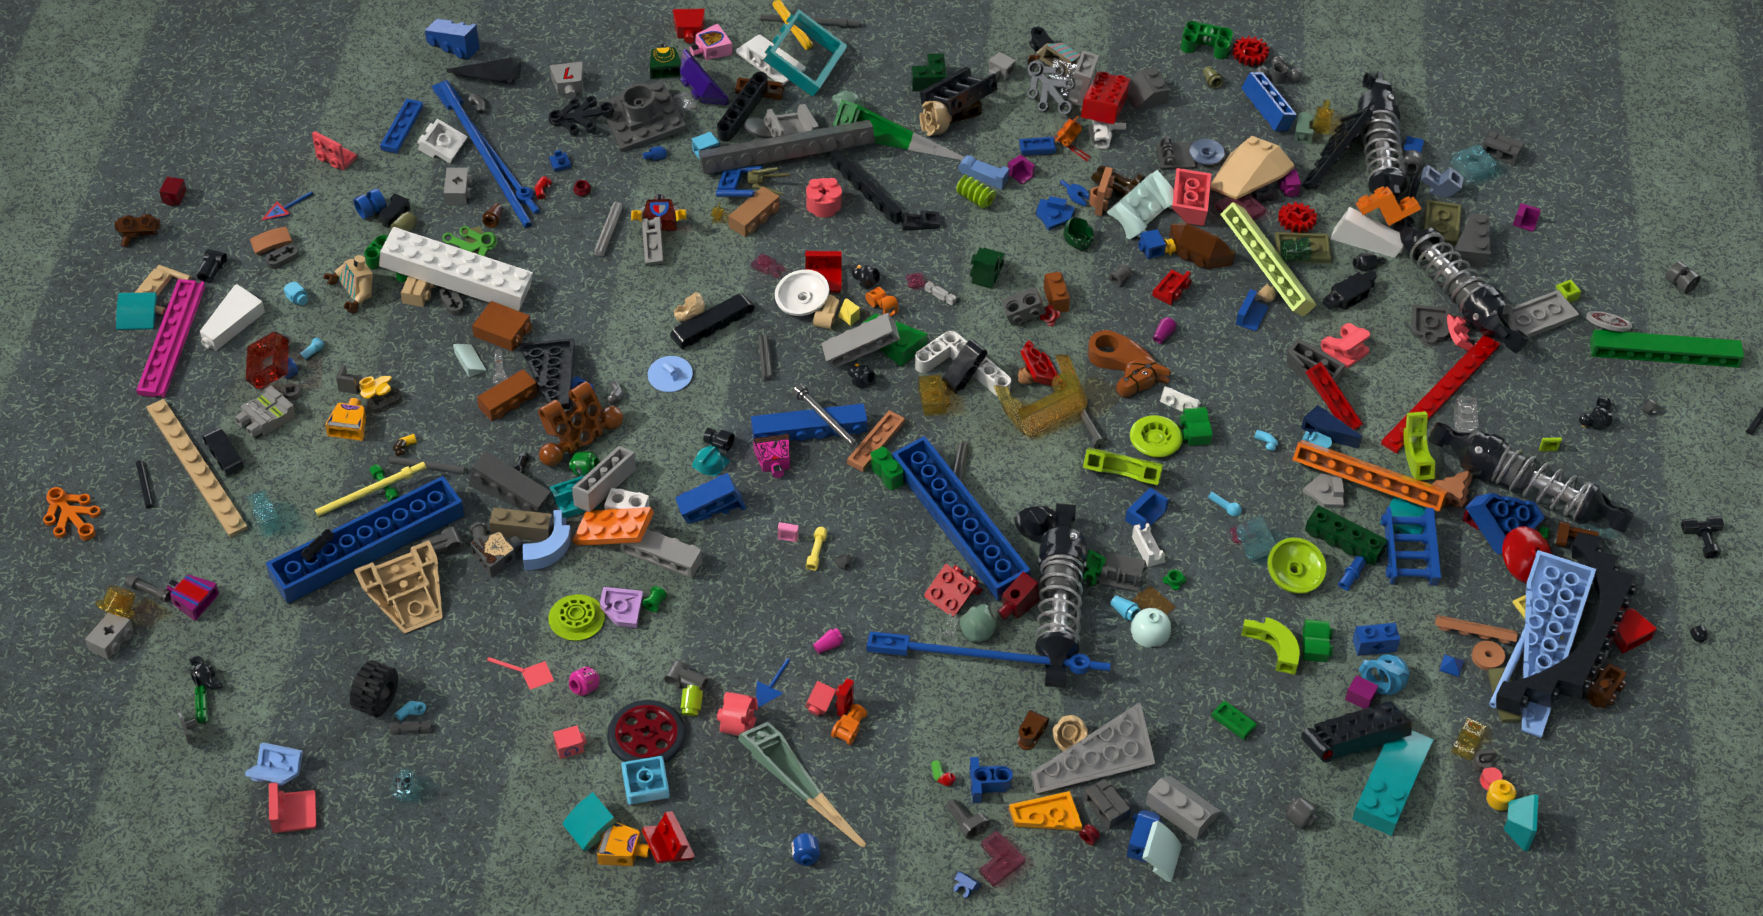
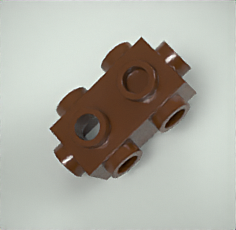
M144 214L141 217L124 215L122 218L115 220V231H118L119 235L123 237L121 246L128 248L131 239H137L140 235L158 234V229H161L160 218L156 219L155 216L152 217L150 214Z
M1610 663L1607 664L1605 669L1600 668L1596 677L1597 680L1595 683L1592 681V686L1586 699L1596 708L1602 707L1605 709L1607 705L1612 706L1617 698L1615 693L1617 691L1621 693L1627 683L1624 681L1627 673Z

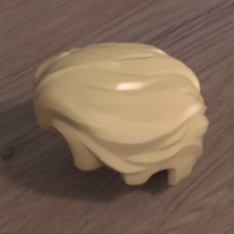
M695 292L685 299V305H678L674 309V316L677 321L686 322L704 312L705 303L701 294Z
M1075 715L1061 717L1058 724L1053 727L1054 741L1062 751L1088 736V729L1085 723Z

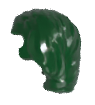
M1072 217L1066 222L1063 232L1065 241L1076 249H1088L1094 241V233L1087 220Z

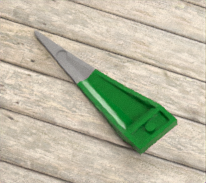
M841 99L833 126L869 120L873 126L875 144L959 160L964 158L858 104Z

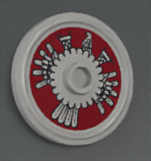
M1590 311L1586 315V319L1597 325L1599 330L1609 329L1608 331L1628 332L1632 329V324L1629 321L1614 314Z

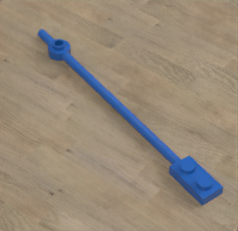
M445 80V81H447V83H448V85L450 86L451 90H452L453 93L455 94V96H456V98L458 99L459 103L462 105V104H463L462 98H461V97L459 96V94L455 91V89L452 87V85L449 83V81H448V80ZM440 83L433 85L432 90L447 110L452 109L439 86ZM473 124L495 163L515 188V195L518 201L526 203L534 215L540 213V209L533 202L534 195L532 189L520 185Z
M870 631L867 642V652L907 656L908 650L1050 665L1049 658L1046 656L910 642L909 635ZM1075 654L1070 659H1065L1062 666L1070 667V670L1075 674H1085L1089 669L1110 671L1111 663L1090 661L1089 657L1084 654Z

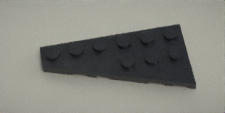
M1370 108L1341 118L1340 122L1342 124L1335 128L1336 134L1329 138L1320 153L1322 157L1314 163L1316 168L1312 169L1304 180L1302 186L1305 189H1315L1322 183L1321 179L1332 170L1331 166L1340 160L1341 153L1351 146L1350 142L1352 139L1356 138L1361 133L1360 129L1370 121V116L1373 114Z
M574 338L520 343L521 353L547 404L557 400L564 410L570 409L571 399L569 391L572 389L575 354Z

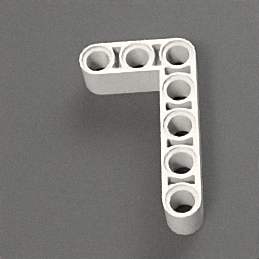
M954 331L945 332L916 353L915 369L918 372L927 373L949 357L955 360L967 341ZM986 357L973 377L996 396H1007L1010 393L1011 378Z

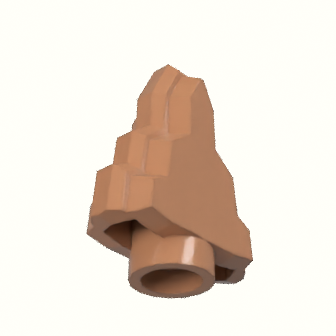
M1469 471L1460 472L1454 477L1436 480L1431 485L1449 491L1444 503L1445 506L1451 504L1457 508H1462L1468 500L1466 496L1469 493L1468 487L1471 484L1473 474Z

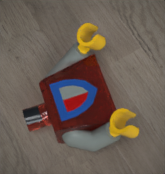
M662 194L655 195L654 199H648L645 206H642L640 210L631 211V221L642 222V219L648 218V220H652L654 217H660L662 231H677L676 221L687 220L686 210L679 209L673 205L671 199H665V196Z

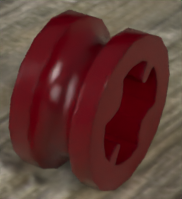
M1086 824L1084 829L1079 831V837L1090 846L1094 845L1095 840L1100 838L1098 830L1090 824Z

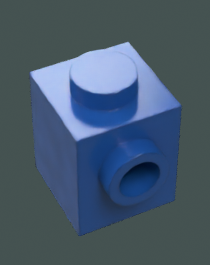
M1158 229L1141 233L1138 247L1141 252H1144L1147 259L1164 255L1166 243Z

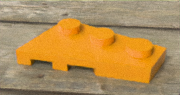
M1070 791L1009 805V811L1015 827L1082 830V824Z

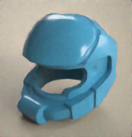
M1381 655L1378 660H1364L1359 667L1362 678L1378 685L1376 692L1378 694H1396L1406 687L1410 673L1406 662L1395 655ZM1372 668H1377L1378 674L1381 677L1380 681L1376 680L1374 675H1372ZM1385 674L1388 677L1389 683L1384 682Z

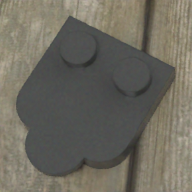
M1413 304L1411 316L1412 335L1419 338L1422 344L1428 347L1436 346L1439 341L1445 340L1449 333L1447 316L1450 314V308Z

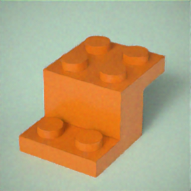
M1384 186L1376 189L1375 193L1370 196H1362L1358 199L1359 202L1355 203L1362 215L1378 208L1388 226L1421 210L1419 203L1414 197H1406L1398 204L1392 191L1388 187L1384 188Z

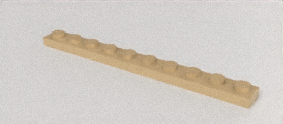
M162 399L146 406L147 411L228 536L231 538L248 530L246 523L166 401Z

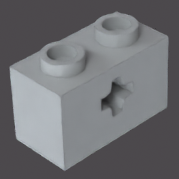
M446 168L444 186L446 205H467V198H471V188L469 186H472V175H469L468 168Z
M110 610L86 637L85 642L88 650L109 660L112 655L118 653L120 645L132 636L133 627L131 621Z

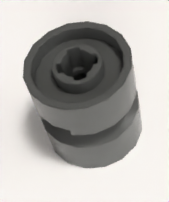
M1678 261L1668 270L1665 279L1673 285H1677L1680 291L1687 294L1699 284L1701 276L1694 270H1689V267L1682 261Z

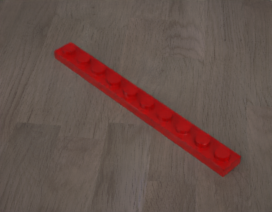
M1487 335L1482 336L1409 413L1426 412L1428 414V422L1499 348L1500 343ZM1407 415L1381 441L1383 446L1396 454L1404 446V428H1406Z

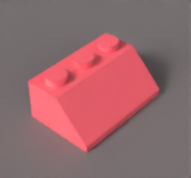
M1177 168L1172 209L1186 223L1204 226L1208 212L1211 174Z

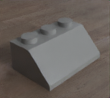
M1172 776L1160 778L1147 794V806L1196 840L1222 812Z

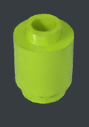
M687 685V688L682 690L680 709H682L683 715L698 716L699 711H701L703 691L699 690V686Z

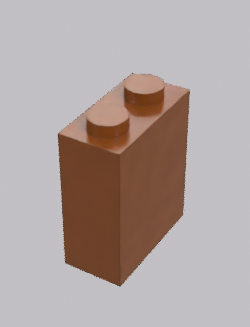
M490 301L474 322L472 328L474 337L513 351L516 346L519 347V344L522 343L524 335L530 333L532 324L530 322V315Z

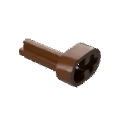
M1560 521L1555 546L1565 548L1568 537L1576 538L1578 532L1598 536L1599 532L1572 527L1570 523Z

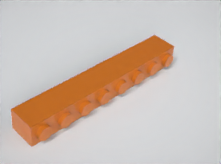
M1305 440L1298 442L1293 461L1421 506L1434 508L1436 511L1443 509L1449 492L1446 489Z

